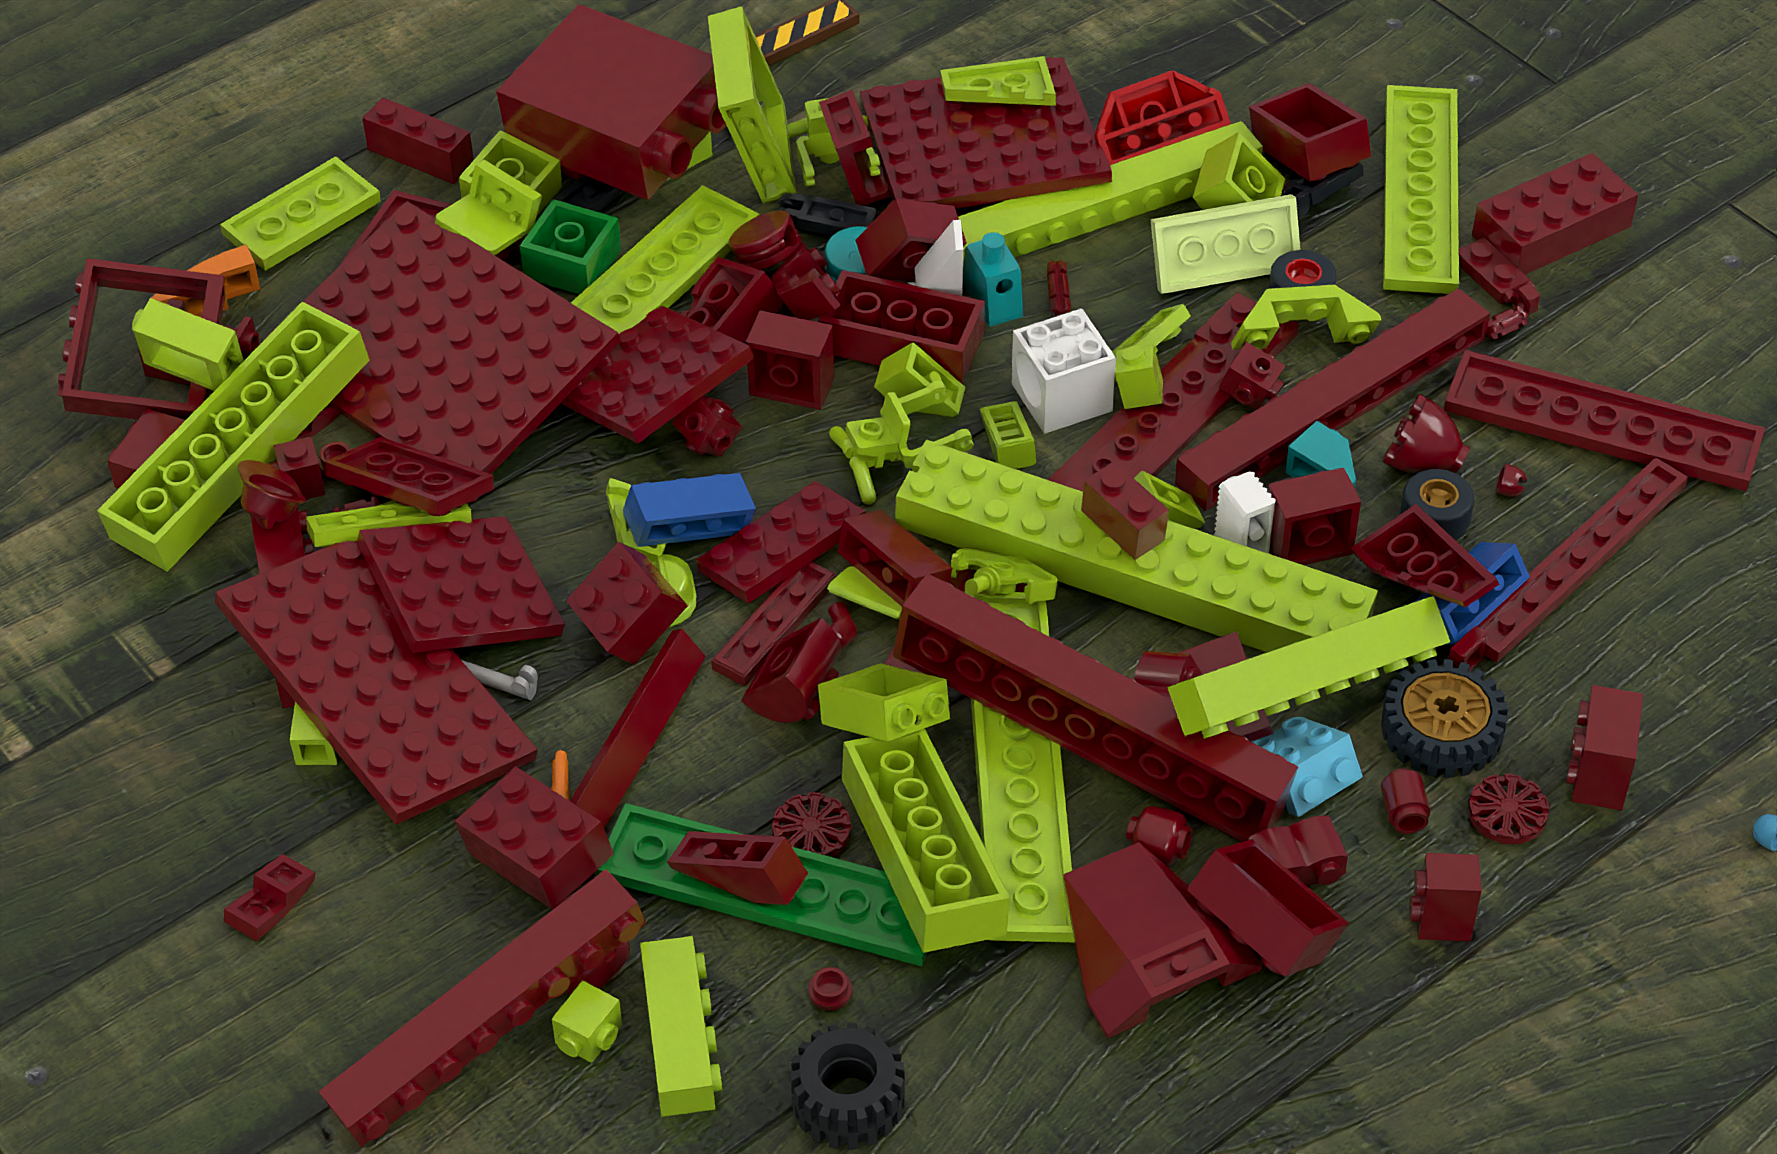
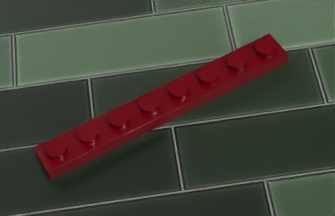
M1658 458L1653 459L1529 573L1530 578L1477 626L1487 633L1484 655L1498 663L1686 487L1688 477Z

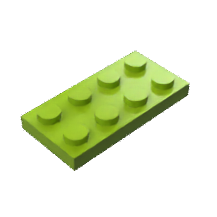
M335 156L221 223L220 227L222 235L236 247L247 244L254 262L266 271L380 203V192Z

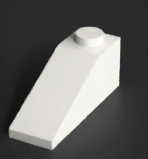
M953 220L915 266V282H908L909 285L962 296L963 240L961 220Z

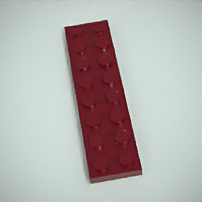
M1464 350L1443 409L1445 412L1645 465L1658 458L1686 476L1743 491L1748 489L1765 427L1469 350Z

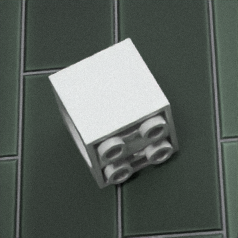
M1082 308L1013 330L1012 385L1044 434L1113 411L1116 357Z

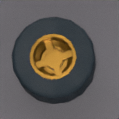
M1429 469L1418 472L1408 480L1404 487L1400 514L1417 504L1453 539L1457 540L1466 533L1470 525L1474 506V492L1469 483L1456 473L1442 469Z

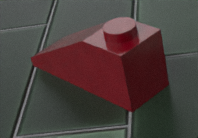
M688 831L667 861L670 868L754 903L788 905L808 875L807 870L787 839L781 836Z

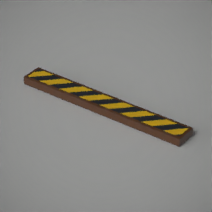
M831 0L759 33L755 37L769 66L859 24L860 14L845 0Z

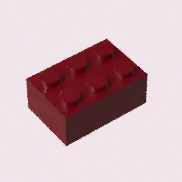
M1306 83L1249 106L1252 134L1263 146V151L1310 182L1324 179L1332 172L1342 168L1353 167L1359 161L1371 157L1367 118L1311 83Z
M516 766L455 820V824L469 854L552 910L562 903L614 854L600 820Z
M1253 839L1214 850L1187 889L1197 899V905L1205 913L1218 917L1229 927V933L1234 939L1244 945L1251 946L1262 956L1261 960L1268 969L1283 976H1288L1321 963L1349 925L1348 921Z

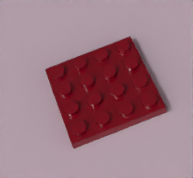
M661 306L650 311L646 318L632 328L622 331L619 334L621 342L561 404L639 443L754 359L749 345Z
M506 516L472 519V523L453 521L359 530L357 544L412 653L562 635L565 623Z

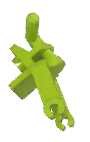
M825 99L805 102L806 118L787 125L789 139L808 132V136L799 137L796 141L797 157L803 172L805 186L815 185L813 178L814 169L809 154H814V157H820L822 162L828 164L839 161L819 102ZM862 115L866 127L869 128L867 116ZM872 147L862 150L870 176L880 175V169L878 168L880 162L877 153H874Z
M934 381L926 388L899 399L895 392L886 393L883 407L880 410V418L847 422L846 432L839 426H834L830 429V438L843 450L847 458H851L849 464L853 470L860 497L864 504L871 505L876 501V493L868 468L875 466V468L883 467L884 460L892 462L902 460L906 468H913V463L922 447L914 450H909L906 442L910 429V420L907 415L945 401L948 395L945 392L946 387L942 381ZM968 429L958 430L952 435L934 441L962 452H966L974 446L971 440L972 435Z

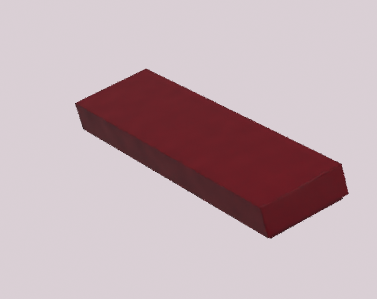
M811 561L784 579L711 660L712 670L746 686L757 674L774 643L793 633L829 592L827 590L828 585L836 578V574Z

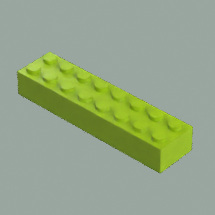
M302 301L97 510L109 538L168 572L242 495L243 481L238 472V464L245 460L260 461L266 464L273 462L276 459L273 445L293 441L370 361L360 331Z

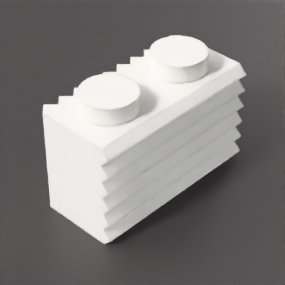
M1249 471L1242 475L1228 478L1218 486L1220 488L1218 491L1220 495L1217 497L1219 501L1216 507L1218 511L1216 512L1217 517L1215 519L1217 522L1215 523L1216 527L1214 529L1216 532L1214 535L1269 554L1276 499L1271 498L1272 494L1267 493V488L1263 487V483L1259 482V478L1254 477V472Z

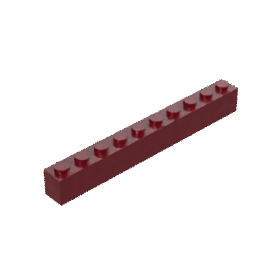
M1459 288L1445 297L1437 298L1430 306L1418 313H1412L1402 323L1392 329L1384 330L1377 338L1363 346L1356 347L1349 355L1339 361L1329 363L1322 371L1309 379L1301 380L1286 393L1273 397L1266 405L1251 414L1243 415L1228 428L1215 432L1208 440L1193 449L1185 450L1177 458L1175 485L1182 491L1190 494L1194 502L1204 511L1209 510L1217 505L1219 501L1217 497L1220 495L1218 493L1220 488L1218 486L1230 477L1239 476L1249 471L1255 473L1254 477L1261 478L1287 462L1289 445L1316 421L1337 431L1463 354L1464 350H1469L1486 339L1490 312Z

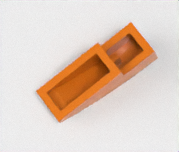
M247 244L218 254L187 270L224 275L226 295L223 311L229 309L227 299L260 290L255 262ZM154 294L151 297L165 304L170 299L184 301L186 312L202 318L204 299Z

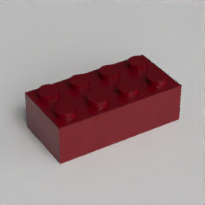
M1590 153L1477 203L1472 237L1475 240L1483 237L1486 238L1526 275L1631 227L1638 194L1595 154Z
M846 270L841 271L836 282L841 290L836 294L841 306L834 311L821 315L818 319L819 323L833 325V352L835 356L881 365L883 359L914 342L963 384L984 335L985 301Z

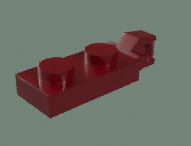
M1483 237L1459 249V267L1499 304L1511 302L1514 306H1521L1528 315L1538 311L1541 295L1534 288L1535 285L1486 238Z

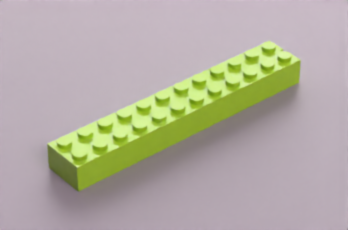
M926 440L913 463L912 471L908 472L896 495L895 521L906 530L959 548L976 549L1026 559L1056 576L1059 582L1221 637L1237 631L1242 644L1265 652H1271L1372 617L1378 593L1376 589L1169 520L1167 522L1165 540L1134 560L1081 511L1082 491Z

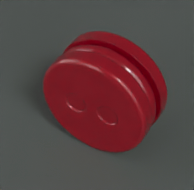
M782 210L767 212L747 221L735 230L729 239V246L736 255L738 263L758 270L769 268L785 260L797 250L801 243V236L793 225L790 214Z

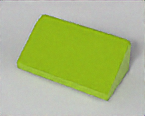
M854 566L846 568L829 583L827 590L830 593L900 620L902 607Z

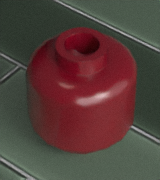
M1148 806L1144 808L1139 817H1131L1126 832V840L1132 842V845L1140 842L1166 866H1171L1178 859L1183 860L1186 858L1192 841L1193 828L1187 825L1185 816L1180 812L1157 806Z

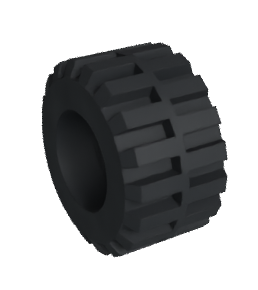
M847 1023V1028L839 1029L838 1024L828 1026V1032L824 1034L820 1030L811 1034V1043L803 1041L798 1047V1055L793 1056L791 1063V1093L795 1118H799V1126L804 1132L812 1130V1139L819 1143L827 1139L829 1140V1147L839 1149L840 1143L848 1144L849 1149H859L858 1143L864 1141L870 1146L877 1143L878 1134L886 1137L892 1132V1123H899L902 1117V1108H904L905 1069L904 1062H901V1053L897 1046L891 1047V1039L885 1034L877 1037L876 1029L867 1025L864 1030L857 1029V1023ZM841 1078H856L869 1084L866 1089L854 1094H840L827 1088L830 1083Z

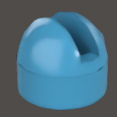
M1762 815L1756 819L1753 825L1754 838L1763 847L1771 851H1777V815Z

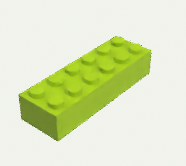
M925 728L888 742L872 737L845 741L843 747L842 781L922 952L925 953L1007 936L1010 896Z

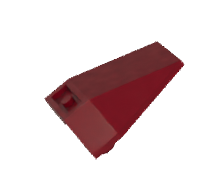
M1140 842L1063 874L1062 879L1085 1000L1106 1038L1146 1022L1151 1005L1217 976L1224 987L1262 969V965L1251 947L1234 939L1229 933V927L1218 917L1205 913L1197 905V899L1187 891L1189 885Z

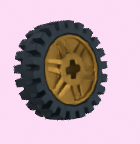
M1436 659L1427 660L1425 669L1418 662L1411 665L1410 672L1406 669L1402 670L1398 674V678H1394L1390 683L1382 710V735L1384 740H1388L1387 747L1392 753L1398 751L1397 759L1403 764L1411 759L1412 769L1419 772L1423 766L1428 767L1427 775L1435 777L1438 769L1443 770L1444 778L1454 777L1456 769H1458L1461 776L1470 775L1472 767L1476 771L1483 769L1486 761L1491 763L1496 753L1499 752L1507 726L1508 706L1507 702H1504L1505 695L1502 690H1496L1497 683L1492 678L1484 681L1485 672L1478 668L1472 674L1469 673V664L1461 662L1459 668H1453V660L1444 659L1442 666H1438Z

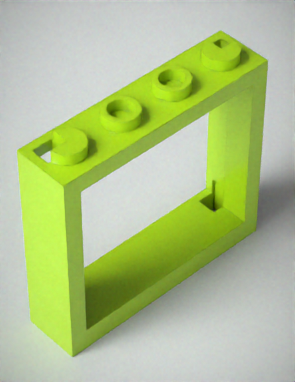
M743 7L708 16L718 107L762 203L780 199L783 193L786 194V192L797 194L785 103Z

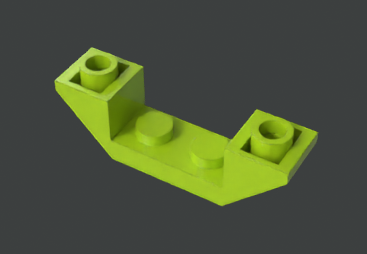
M1336 285L1266 289L1231 342L1232 350H1240L1248 342L1261 350L1267 348L1280 327L1279 323L1303 319L1318 321L1323 318L1327 320L1334 343L1350 342L1352 344H1359L1369 340L1382 319L1378 312Z

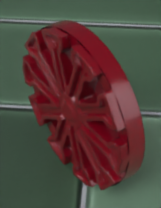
M1505 773V776L1494 774L1483 779L1472 790L1468 803V815L1474 827L1485 837L1503 844H1521L1533 840L1542 833L1549 816V803L1546 795H1543L1540 787L1531 780L1526 781L1522 779V776ZM1502 786H1508L1507 793L1504 791ZM1516 788L1522 789L1518 794H1515ZM1533 811H1540L1541 814H1537ZM1490 814L1487 818L1479 817V815ZM1525 821L1533 824L1535 827L1528 826ZM1497 824L1502 828L1496 831L1492 827ZM1516 827L1519 833L1513 834L1510 828Z
M808 792V795L802 796L797 794L785 800V803L782 806L780 805L775 811L772 821V836H792L787 840L791 847L796 848L801 844L804 846L802 850L815 853L813 847L819 846L821 852L816 853L833 858L846 848L851 838V819L848 810L844 808L841 801L832 796L830 798L826 797L823 793ZM804 805H810L809 812L805 809ZM819 805L825 806V807L818 813ZM834 813H837L839 815L831 817ZM784 822L788 825L781 826L780 823ZM837 827H843L844 829H843V830H838V829H835V828H837ZM827 839L835 840L837 843H829Z

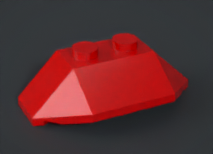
M1172 70L1108 93L1094 138L1096 143L1102 146L1109 165L1231 125L1220 91L1207 87L1194 79Z

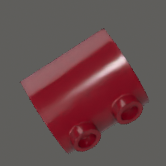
M820 618L776 641L741 701L757 714L773 721L791 723L802 718L809 720L820 709V701L816 697L818 684L836 679L839 675V672L833 668L841 652L840 640L835 631Z

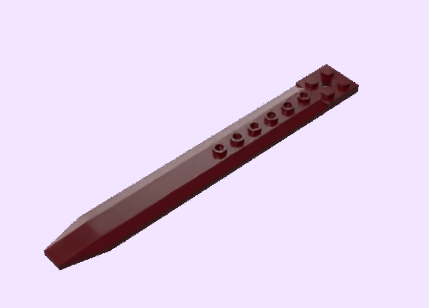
M1237 292L1195 333L1194 338L1161 369L1163 378L1162 404L1124 409L1123 406L1048 480L1083 492L1084 480L1113 461L1119 464L1133 478L1141 471L1156 477L1234 399L1233 396L1221 390L1219 386L1230 365L1241 351V349L1232 350L1231 342L1257 302ZM1292 320L1279 323L1280 327L1267 348H1263L1261 351L1275 358L1298 335V323ZM969 568L960 570L956 578L951 577L950 584L965 593V583L967 580L974 578L977 570ZM1016 584L1015 592H1024L1025 586L1028 584ZM894 648L892 649L891 653L889 654L888 658L884 663L886 665L923 673L907 665L906 663L894 658Z

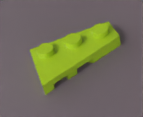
M1044 56L940 70L941 84L946 101L1056 106V93Z

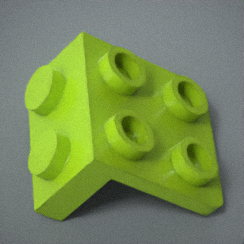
M482 160L475 165L469 194L436 214L435 224L443 229L466 237L491 254L496 255L530 232L536 222L542 195L486 160Z

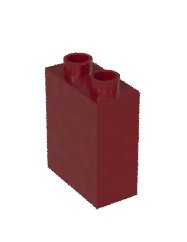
M581 4L559 24L496 90L505 133L560 160L561 166L646 200H649L669 177L677 179L684 174L690 164L693 150L709 132L717 134L726 126L718 107L712 54Z

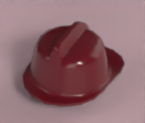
M245 460L238 464V472L243 481L242 508L249 514L254 515L257 523L263 529L270 530L275 522H287L291 519L299 503L306 502V498L302 495L297 483L284 471L272 465L254 460Z

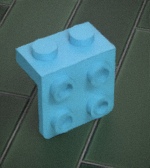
M1304 717L1288 719L1282 724L1280 729L1273 732L1274 734L1252 741V743L1273 754L1284 757L1287 761L1299 767L1286 801L1288 813L1297 817L1363 777L1350 735Z

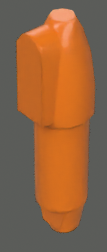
M559 750L555 753V759L552 761L551 789L567 800H570V789L568 788L569 761L567 753Z

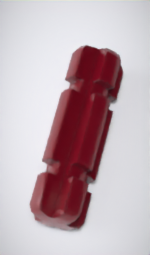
M1051 260L1047 264L1052 318L1069 313L1071 310L1069 283L1066 274L1067 264L1063 260L1057 262Z

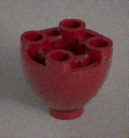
M1419 394L1408 413L1412 418L1410 419L1406 416L1402 418L1393 435L1397 438L1398 443L1392 442L1382 462L1399 471L1410 474H1417L1429 469H1442L1457 473L1470 447L1463 444L1460 433L1449 415L1438 404Z

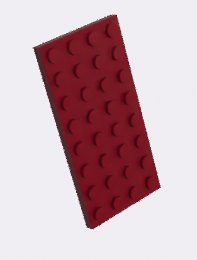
M357 541L335 543L216 592L215 604L396 825L510 772L515 766L519 768L536 760L538 749L451 648L412 653Z

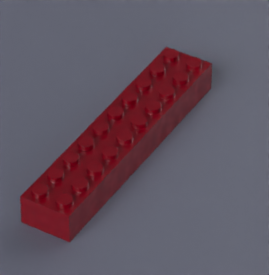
M928 573L902 605L893 652L894 658L924 674L946 679L947 686L1242 842L1247 841L1248 837L1259 831L1274 827L1281 817L1299 768L1284 757L1273 754L1250 742L1244 736L1229 730L1205 739L1202 731L1184 736L1172 699L1148 689L1137 683L1134 679L1100 664L1096 659L1077 652L1064 645L1058 639L1051 638L1029 627L1023 621L1006 615L991 607L985 601L978 600L953 587L950 583L941 581Z

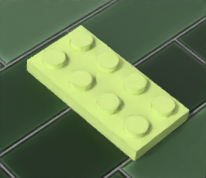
M1292 194L1150 219L1157 288L1161 294L1271 274L1272 264L1279 256L1290 251L1301 250L1296 197Z

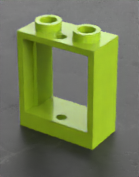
M152 298L149 299L144 310L139 309L134 316L132 330L144 364L215 391L244 361L236 332L232 329Z
M879 663L818 684L821 721L823 725L888 742L950 719L947 680L944 678Z

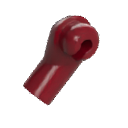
M836 602L829 607L828 614L833 623L830 627L837 634L841 650H843L856 638L857 629L847 605L844 602Z

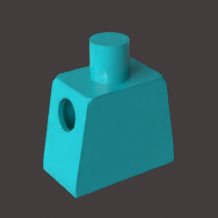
M992 232L984 235L981 241L968 244L965 247L962 283L971 298L985 301V321L988 326L991 327L1023 317L1021 270L1006 246L1004 237L999 233Z

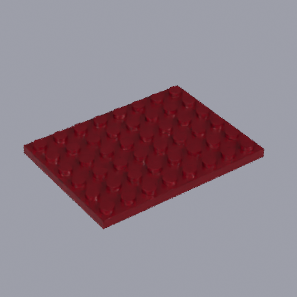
M408 201L303 301L361 333L370 361L330 402L339 408L343 416L376 438L383 437L492 474L621 342L618 332L466 237L441 228L435 224V218Z

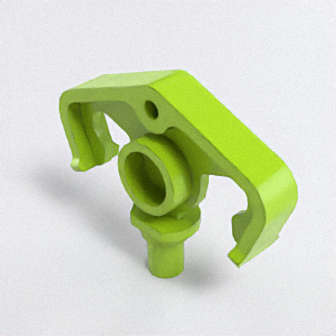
M969 548L959 549L952 555L951 567L953 569L951 577L956 578L960 570L968 568L977 570L974 578L967 580L965 583V590L969 595H976L978 593L994 596L997 593L1011 594L1015 592L1016 584L1027 583L1028 585L1025 586L1024 590L1027 603L1032 605L1036 601H1047L1055 598L1058 578L1026 559Z

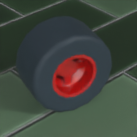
M1308 250L1290 251L1279 256L1272 264L1269 289L1336 285L1337 271L1333 263L1322 254Z

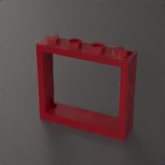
M86 258L84 273L79 272V277H76L75 291L76 294H80L78 306L72 305L70 310L69 327L74 328L72 340L66 339L64 343L63 362H68L66 374L60 373L58 376L57 396L62 397L65 411L138 420L146 409H151L186 420L209 397L210 389L191 382L187 403L81 390L99 287L204 299L202 318L221 325L226 295L224 275Z

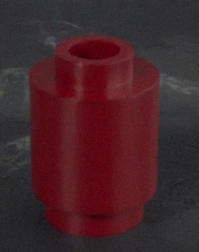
M1397 769L1389 773L1380 785L1389 822L1400 833L1411 834L1421 831L1427 826L1428 817L1430 816V807L1421 775L1408 769Z

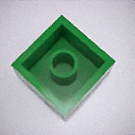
M552 199L520 244L523 273L536 282L581 294L610 268L621 252L619 219Z

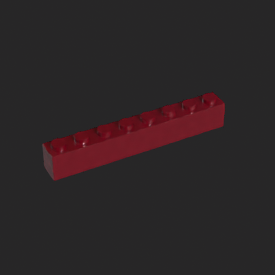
M605 869L318 1092L360 1147L370 1140L379 1138L387 1131L391 1123L407 1111H412L419 1107L427 1095L441 1084L456 1078L464 1066L478 1055L489 1052L494 1048L498 1040L515 1026L526 1023L532 1017L534 1011L548 1000L563 994L571 982L587 970H592L600 965L608 953L621 943L632 940L638 934L640 928L647 924L637 901Z

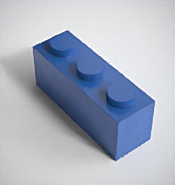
M734 473L725 475L715 474L708 477L690 479L679 478L672 481L654 483L643 482L631 485L623 513L637 547L732 536L751 523L756 508L741 474Z
M1480 542L1469 552L1497 578L1499 585L1466 608L1426 592L1414 601L1417 602L1431 596L1435 597L1450 642L1446 644L1455 645L1530 578L1516 544Z

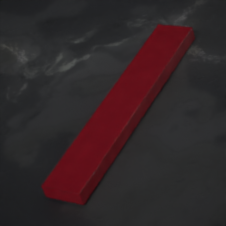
M682 628L672 630L570 799V802L600 820L604 828L706 657Z

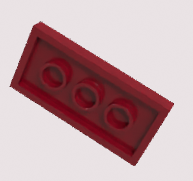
M378 437L325 461L326 476L342 481L347 486H356L370 491L375 496H384L399 501L401 505L413 506L427 511L432 516L447 515L452 509L464 503L474 502L479 496L494 489L492 474L383 437Z
M814 481L696 559L698 570L749 604L838 544L843 519L865 514L866 511L819 482Z

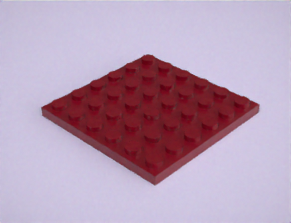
M1045 58L1056 93V106L946 101L941 84V76L922 81L910 80L904 84L892 86H875L868 90L859 91L861 106L864 115L867 116L868 126L893 201L896 198H905L912 201L950 205L957 209L1112 182V169L1102 146L1098 145L1095 141V130L1064 58Z

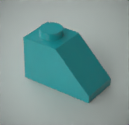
M1316 421L1289 445L1285 473L1293 478L1316 474L1320 471L1344 467L1355 488L1356 477L1347 438L1340 435L1337 431Z

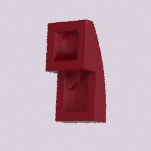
M284 854L280 855L254 874L253 888L224 908L223 922L257 941L295 906L315 880V872Z

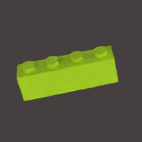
M693 936L642 942L640 946L661 1117L715 1110L714 1092L722 1091L719 1064L710 1065L709 1054L717 1053L714 1026L705 1027L704 1016L712 1015L709 989L700 990L699 979H707L704 952L695 953Z

